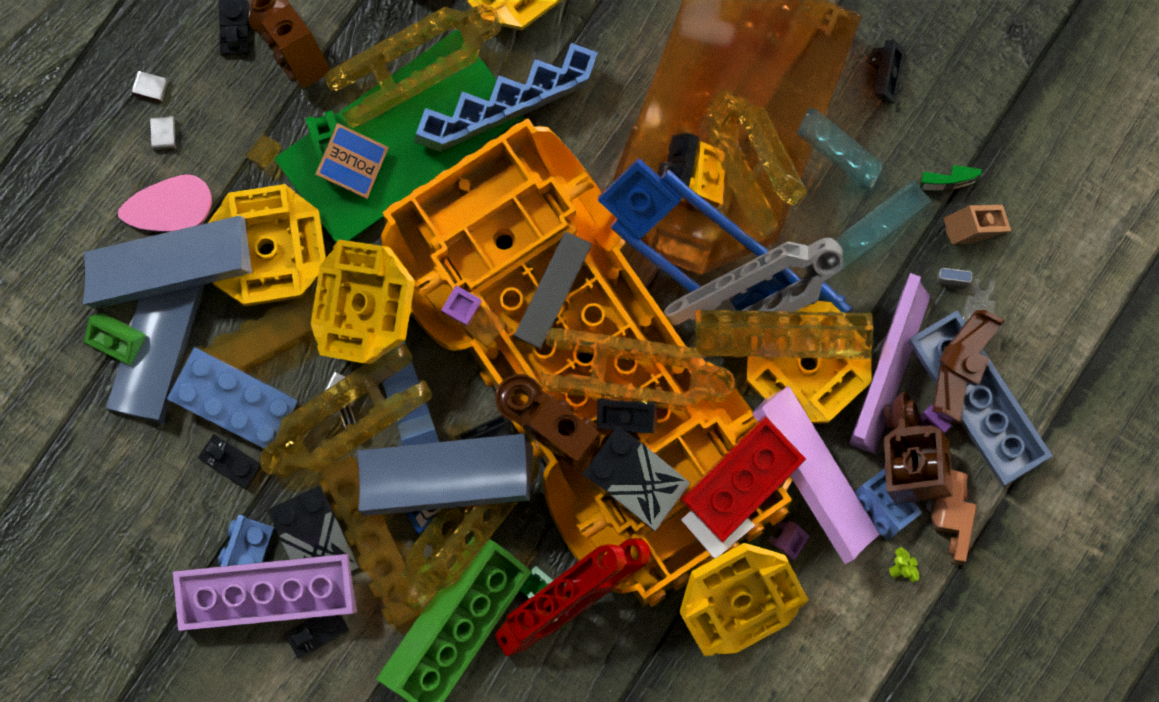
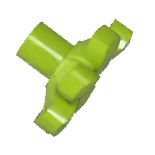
M902 547L896 549L897 558L894 559L896 565L889 568L891 576L897 578L903 575L904 578L909 577L912 583L918 581L920 576L916 568L918 562L915 557L910 558V553Z

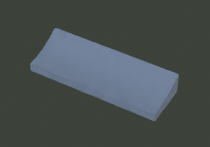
M235 216L84 252L85 290L83 305L98 309L251 274L252 268L245 217Z
M205 284L139 299L131 327L145 333L146 337L131 365L120 361L106 407L107 410L164 424L170 400L167 397L177 380Z
M958 310L908 340L909 345L935 385H937L940 367L939 359L942 352L966 323ZM982 349L981 352H980V354H982V355L988 357V356L986 355V353L984 352V350ZM989 359L980 383L976 386L968 382L966 384L961 425L1003 488L1044 464L1053 455Z
M525 434L357 451L360 481L358 511L362 516L530 500L533 446Z

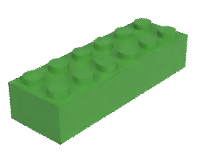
M476 532L376 680L407 702H444L532 571L496 542Z

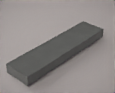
M565 231L516 330L514 338L540 350L542 349L592 243Z

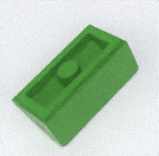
M98 313L89 317L84 343L127 365H131L145 340L146 334L105 313Z

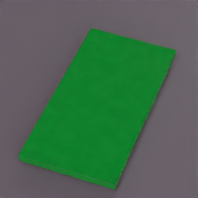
M456 29L334 115L337 123L389 147L367 199L344 188H331L325 179L315 175L320 163L310 133L277 155L274 161L300 196L319 210L321 224L336 243L338 239L353 241L383 220L382 212L390 205L407 197L416 188L427 184L441 172L458 164L464 157L475 153L489 141L501 136L512 126L522 121L524 115L442 152L414 143L425 108L453 118L462 92L487 101L490 100L497 79L461 32ZM329 126L318 129L319 135L330 132Z

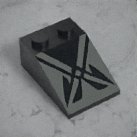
M619 426L615 428L582 473V480L653 531L657 530L690 484L688 480L643 443Z
M321 485L267 509L290 560L349 554L351 572L359 569Z

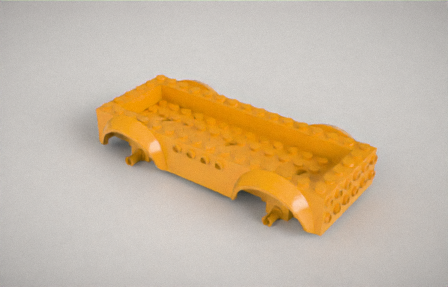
M527 118L383 211L382 214L386 226L381 234L382 246L392 249L415 280L411 304L413 312L411 315L423 330L441 347L452 351L469 349L483 370L479 374L488 388L494 386L497 390L499 384L504 379L515 374L528 375L541 385L545 393L548 395L552 394L556 401H559L561 398L568 402L575 409L573 413L580 419H583L585 416L596 425L597 399L599 398L657 402V429L655 433L626 432L643 443L688 480L690 484L656 531H653L582 480V473L614 430L597 429L600 434V444L582 468L576 471L531 437L522 426L512 421L518 433H525L531 441L535 458L542 457L547 465L543 472V489L546 503L561 536L578 562L601 545L614 544L618 546L631 538H641L646 541L650 548L649 562L611 591L616 593L633 592L642 607L647 604L654 607L666 598L665 592L671 588L677 591L688 584L691 571L714 559L681 520L691 511L680 499L758 421L752 414L754 411L743 396L711 362H696L622 255L620 250L624 246L625 241L610 228V225L617 218L598 201L602 191L590 174L548 127H534ZM566 231L592 243V246L540 350L514 338V335ZM503 235H507L513 240L512 247L506 250L499 249L496 245L497 239ZM456 285L482 300L468 327L441 312ZM582 353H588L593 357L589 363H581L577 358ZM518 393L512 398L513 404L517 406H522L528 401V397L523 393ZM563 429L560 432V434L563 436H569L574 431L571 429ZM791 476L748 517L755 526L722 554L739 546V543L744 539L750 542L763 533L762 530L765 529L763 526L769 522L774 526L787 517L786 514L789 513L788 508L792 499L786 490L792 482ZM632 546L631 556L637 561L639 552L635 546Z

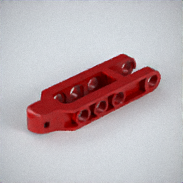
M631 538L618 546L605 544L597 547L507 615L506 622L495 634V639L505 657L524 652L536 642L555 633L644 567L650 559V548L646 541L641 538ZM632 546L638 549L639 557L637 561L631 556Z

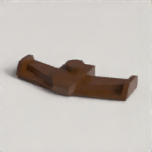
M976 310L950 344L944 348L939 359L940 367L933 412L955 424L961 423L966 384L968 382L976 386L980 383L989 362V358L980 354V352L1004 323V319L987 310Z

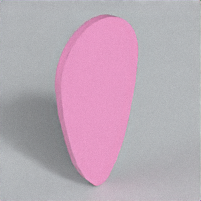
M180 175L163 180L137 192L119 208L118 217L125 223L143 230L176 231L201 225L209 215L212 196L209 187L202 179L194 175Z

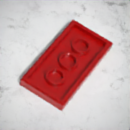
M763 416L680 500L723 543L806 458L767 416Z

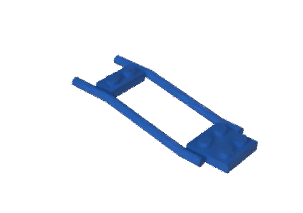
M640 158L627 168L598 197V201L617 218L610 225V228L629 246L689 292L701 286L641 240L682 198L759 257L769 251L691 190L671 170H668L660 178ZM788 267L772 275V279L768 281L765 279L747 288V292L741 294V292L736 294L730 301L739 312L801 279Z

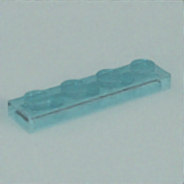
M809 108L797 134L863 188L873 189L884 164L819 110Z
M914 180L910 181L835 239L843 250L841 272L931 203V200Z

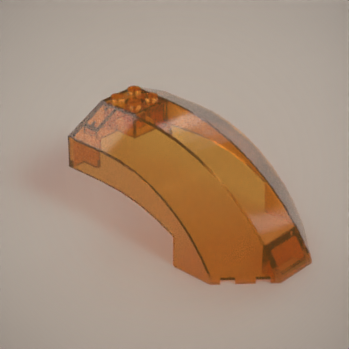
M682 0L638 119L631 128L613 182L638 158L658 174L659 164L667 162L672 136L692 133L699 136V142H704L726 152L723 205L714 208L765 247L777 242L863 14L830 0ZM680 201L641 238L644 243L673 265L700 275L751 253L749 249L688 201L684 203Z

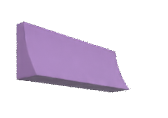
M910 273L903 287L872 376V382L868 387L849 442L850 446L876 454L886 427L885 405L891 404L896 398L912 352L908 340L918 334L931 297L923 287L920 276Z
M787 386L764 399L752 414L757 421L763 416H767L806 458L790 476L844 564H847L854 560L880 534L793 391Z
M349 554L173 572L178 631L358 612L352 584Z

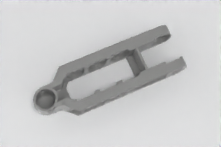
M832 238L820 239L809 246L786 242L675 300L666 307L663 314L670 324L674 326L690 318L694 320L711 310L714 312L720 322L697 333L686 344L687 349L695 360L704 359L817 301L823 282L840 271L843 265V250ZM789 266L792 268H805L807 270L805 278L739 312L728 299L740 292L744 294L747 292V288L765 279L767 281L772 279V275Z

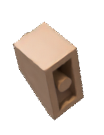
M969 205L943 218L946 225V233L952 245L971 244L1011 232L1003 205Z

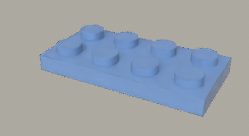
M196 347L192 349L167 397L168 400L270 452L298 402L292 396Z

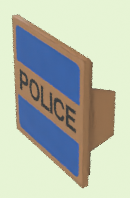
M337 123L315 175L367 199L389 147Z

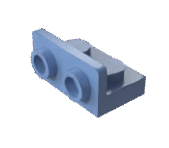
M885 468L854 492L879 534L886 541H889L922 514L914 502L894 503L886 492Z
M238 515L237 520H232L227 536L231 538L227 548H222L218 564L222 567L264 562L275 528Z

